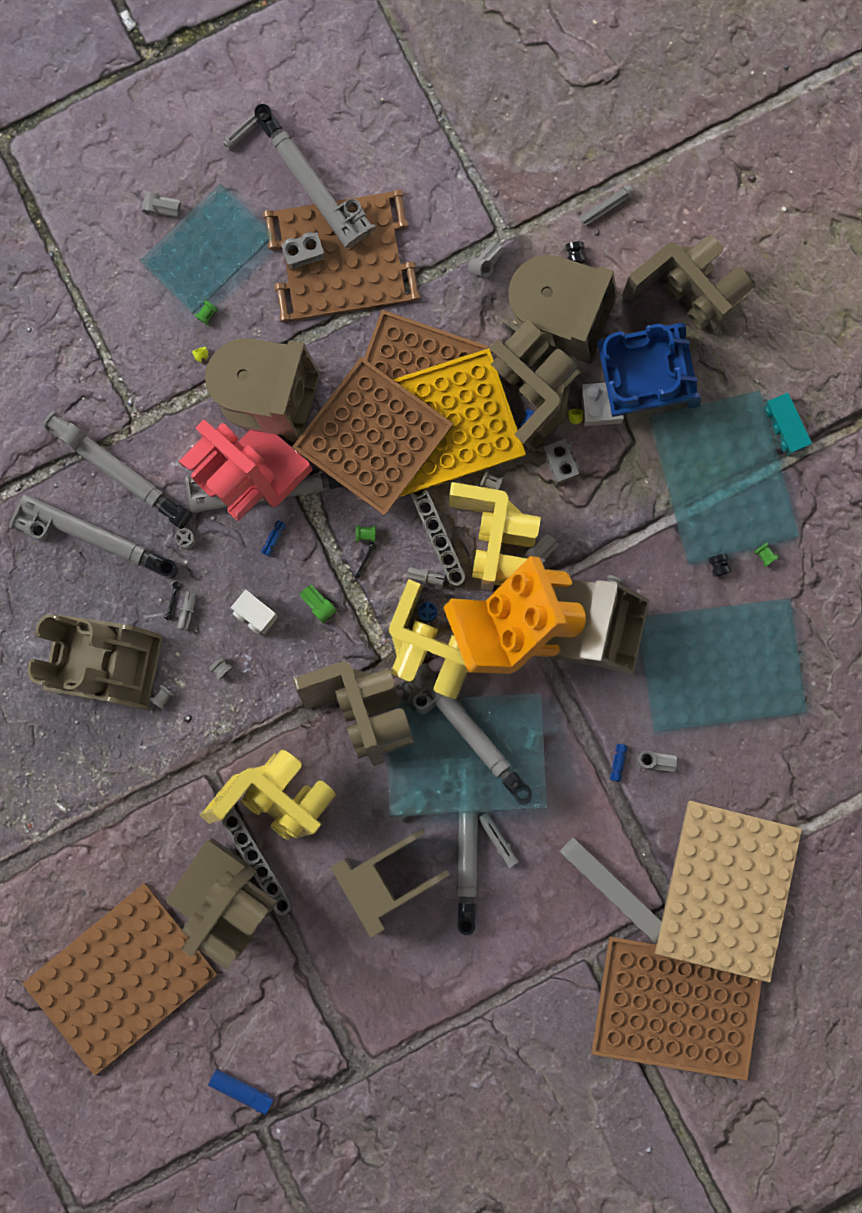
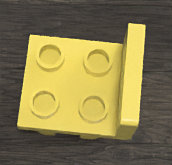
M451 483L449 494L450 508L483 513L478 540L487 541L488 548L487 551L476 550L472 578L482 579L481 589L493 591L494 585L501 586L527 560L526 558L500 554L501 543L532 548L539 533L541 517L523 514L508 500V495L502 490Z
M408 579L389 627V633L393 638L397 655L391 674L404 680L412 681L418 667L423 664L427 651L445 658L434 686L435 692L456 699L468 672L454 635L451 636L449 644L435 639L439 629L420 621H415L412 629L407 628L424 586Z
M280 750L277 755L274 753L264 766L249 768L233 775L200 814V817L209 824L222 820L244 793V797L240 800L241 803L256 815H259L261 812H267L275 819L270 825L271 828L281 837L289 840L291 837L299 838L314 834L321 825L317 818L333 800L336 793L324 781H318L312 788L307 785L302 787L294 799H290L282 790L299 771L301 762L290 753Z

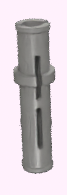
M486 813L478 818V821L497 848L496 852L501 854L508 868L517 864L519 860H517L510 849L511 845L506 843L489 814Z

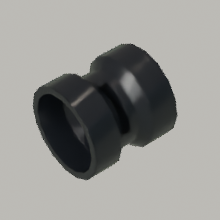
M575 241L565 245L569 255L567 257L568 260L580 264L586 262V255L583 254L585 249L584 242Z
M727 553L708 558L709 563L713 567V577L732 572L731 567L727 563Z

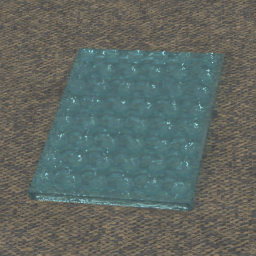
M760 390L649 418L687 564L706 560L712 556L724 553L731 554L759 547L766 542L771 544L799 536Z
M790 598L646 616L641 646L653 732L807 712Z
M541 693L456 698L502 753L505 760L512 765L511 771L516 772L525 784L531 788L532 799L527 805H520L516 802L512 794L502 784L503 780L501 777L498 779L437 706L426 714H419L408 700L400 701L399 706L387 710V712L400 708L404 711L415 743L388 753L390 817L547 809ZM420 700L417 705L424 707L427 701ZM520 791L518 793V797L522 799L529 795L527 791Z

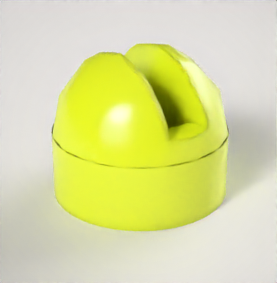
M201 347L192 351L197 362L201 363L202 358L205 361L208 359L207 347Z
M569 410V421L574 425L582 422L583 410Z

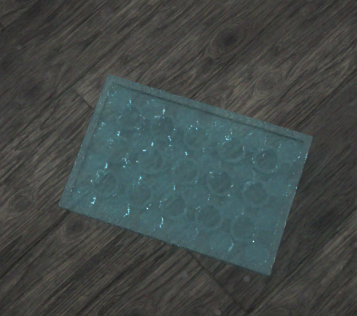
M220 183L140 260V263L194 314L204 305V301H208L269 242L273 235Z

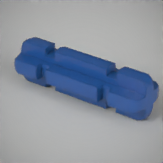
M280 520L276 521L275 528L272 529L266 540V545L261 550V553L266 556H271L273 547L275 548L282 535L281 532L286 527V524Z
M616 744L615 751L617 753L614 754L611 768L613 772L610 773L611 781H621L622 774L620 772L623 771L626 757L624 753L627 752V746L624 744Z

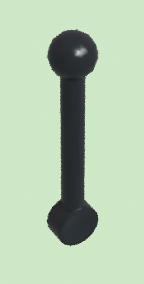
M373 542L368 546L369 549L354 577L356 579H359L372 550L376 548Z
M177 581L172 584L174 589L168 611L164 615L166 620L172 618V607L177 589L180 588V583Z

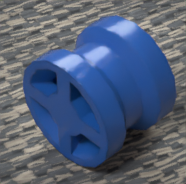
M431 602L421 604L418 609L419 618L427 623L435 620L437 616L436 606Z

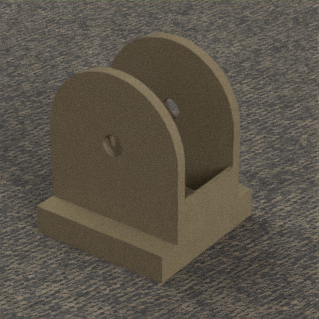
M542 255L528 260L515 272L509 286V301L518 327L526 320H529L540 330L541 336L549 343V347L575 355L577 360L591 363L598 346L597 341L602 336L618 296L614 271L601 266L595 269L555 255Z
M242 338L226 343L213 354L206 368L205 383L210 396L219 405L224 416L232 424L244 429L282 435L286 440L296 442L305 431L320 371L304 343L289 340L288 345Z
M423 828L354 869L348 858L330 867L370 938L385 929L386 924L381 917L382 915L450 875L446 869L396 899L375 863L426 834Z

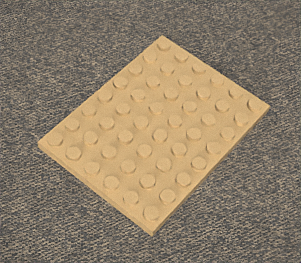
M688 801L655 954L770 982L802 829Z

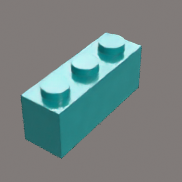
M788 392L765 403V415L773 423V432L779 436L781 440L780 447L783 452H786L789 456L808 448L812 444Z

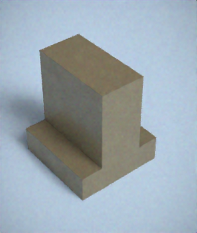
M571 579L572 584L569 587L552 586L558 602H572L582 605L586 615L584 629L576 637L551 638L545 645H558L561 651L554 657H541L601 667L612 672L633 675L650 600L615 582L597 580L594 583Z

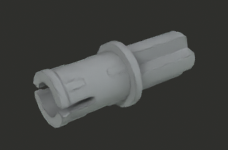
M412 567L407 571V578L424 582L425 585L429 583L441 587L444 586L443 582H445L446 575L429 572L428 569L424 571Z
M190 592L185 593L183 606L179 609L181 613L177 628L180 630H188L191 616L195 613L193 609L198 595L192 592L191 594Z

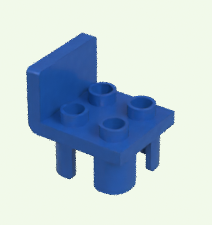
M685 323L668 326L662 324L646 326L644 331L626 335L624 331L616 332L609 335L606 339L597 341L612 417L687 402L688 409L701 407V396L697 392V377H695L690 343L686 338Z

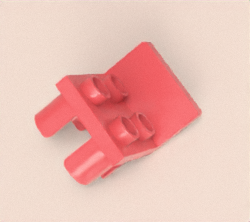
M204 419L196 427L202 438L178 461L183 467L194 471L191 474V478L210 497L218 496L228 506V513L237 521H240L261 498L271 507L278 506L312 471L309 462L293 450L277 434L249 430L239 440L225 424L221 423L214 429Z

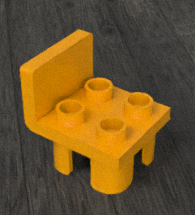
M530 556L486 601L451 599L444 606V610L467 670L472 673L510 674L519 670L532 656H556L561 651L559 646L545 645L551 638L576 637L584 629L586 615L582 605L572 602H558L552 586L569 587L572 584L569 574L565 571L546 570L540 557Z

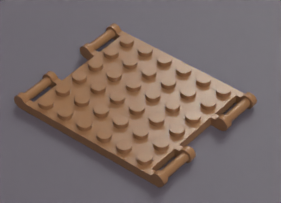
M403 190L350 198L360 202L361 208L367 215L366 218L371 225L374 224L376 226V229L369 236L348 249L341 243L315 204L263 212V219L266 220L269 250L282 249L281 244L289 238L297 239L301 238L305 233L317 232L325 259L289 270L286 262L289 282L274 284L280 307V322L395 305L421 299L414 271L416 269L415 262L400 264L395 230L409 227L408 221L405 218L402 197H404ZM349 199L338 200L336 203L339 206ZM395 199L398 222L393 223L389 201ZM350 207L348 209V211L351 213H354L358 210L356 207ZM275 218L279 219L282 241H276L273 223ZM311 243L306 248L313 250L316 248V245ZM292 249L288 254L295 256L298 254V250ZM407 271L411 292L409 295H405L402 272ZM286 290H290L294 312L292 314H288L285 297Z

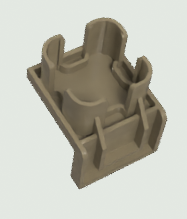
M707 235L697 245L691 247H680L676 243L665 245L629 275L622 296L629 304H632L664 278L666 282L662 286L666 294L675 302L682 299L691 309L687 316L692 324L699 330L707 327L713 334L722 326L729 312L747 298L746 294L753 288V283L741 267L735 268L715 286L708 280L706 276L714 269V265L711 262L723 252V246L716 238Z
M526 320L505 344H502L497 339L490 349L497 356L491 365L512 386L521 379L525 384L519 391L537 408L534 414L515 433V436L534 453L568 417L569 409L567 403L570 385L582 372L577 369L578 366L562 350L556 349L534 373L530 368L549 349V343L541 336L540 330L529 320Z
M48 614L39 620L35 636L52 641L48 662L30 659L28 676L32 682L43 685L42 690L112 702L143 710L149 708V699L152 694L163 640L161 634L126 624L65 615Z
M339 662L293 678L296 691L306 710L338 700L346 722L356 720L357 724L348 726L347 729L358 758L369 756L372 765L376 766L384 763L383 754L415 744L402 709H395L369 718L371 715L400 705V699L389 668L370 674L352 669L351 665L347 662Z
M213 838L208 839L168 896L167 903L189 918V921L181 931L189 939L181 950L190 957L200 950L228 970L234 959L237 960L253 938L254 930L261 920L270 914L277 901L250 882L256 873V870Z

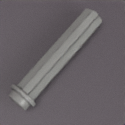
M261 113L259 117L265 118L268 114ZM255 114L228 137H224L222 143L229 151L231 149L234 150L235 145L259 125Z
M629 185L622 186L620 191L580 217L581 223L587 226L626 199H631L634 195L632 188Z

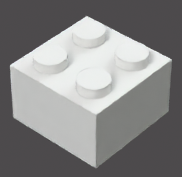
M606 383L582 384L580 390L584 426L622 423L623 415L612 417Z
M246 589L231 606L234 610L232 614L242 623L246 620L249 623L247 626L257 635L260 632L265 635L279 618L275 612Z

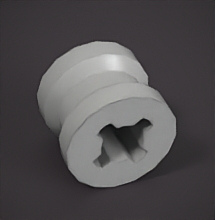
M183 528L176 532L175 541L179 547L189 549L194 546L196 538L191 530Z
M223 656L218 658L209 667V670L216 674L218 680L224 678L233 669L231 665L225 662Z

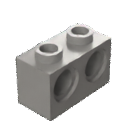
M317 232L305 233L301 238L297 239L289 238L281 244L289 270L325 259ZM313 243L316 245V248L309 250L306 248L307 245ZM292 249L298 250V254L295 256H291L288 253Z
M565 439L543 447L542 451L556 485L578 477V471L581 470L577 460L574 461L572 458L573 449L570 443H566ZM561 449L564 455L557 457L554 454V450ZM568 466L571 469V473L563 474L561 468Z

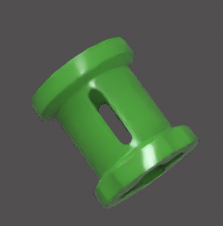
M205 300L202 309L194 316L208 326L211 317L219 310Z
M356 525V542L370 540L375 543L376 525L372 527Z
M768 542L754 551V554H758L764 562V567L779 557L769 548Z

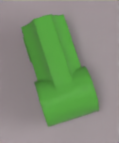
M312 584L299 594L322 624L337 612L333 605L327 599H324Z

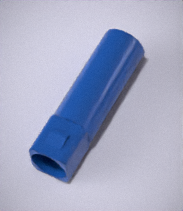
M218 1069L215 1070L208 1084L209 1087L265 1115L274 1099L266 1092L263 1093Z

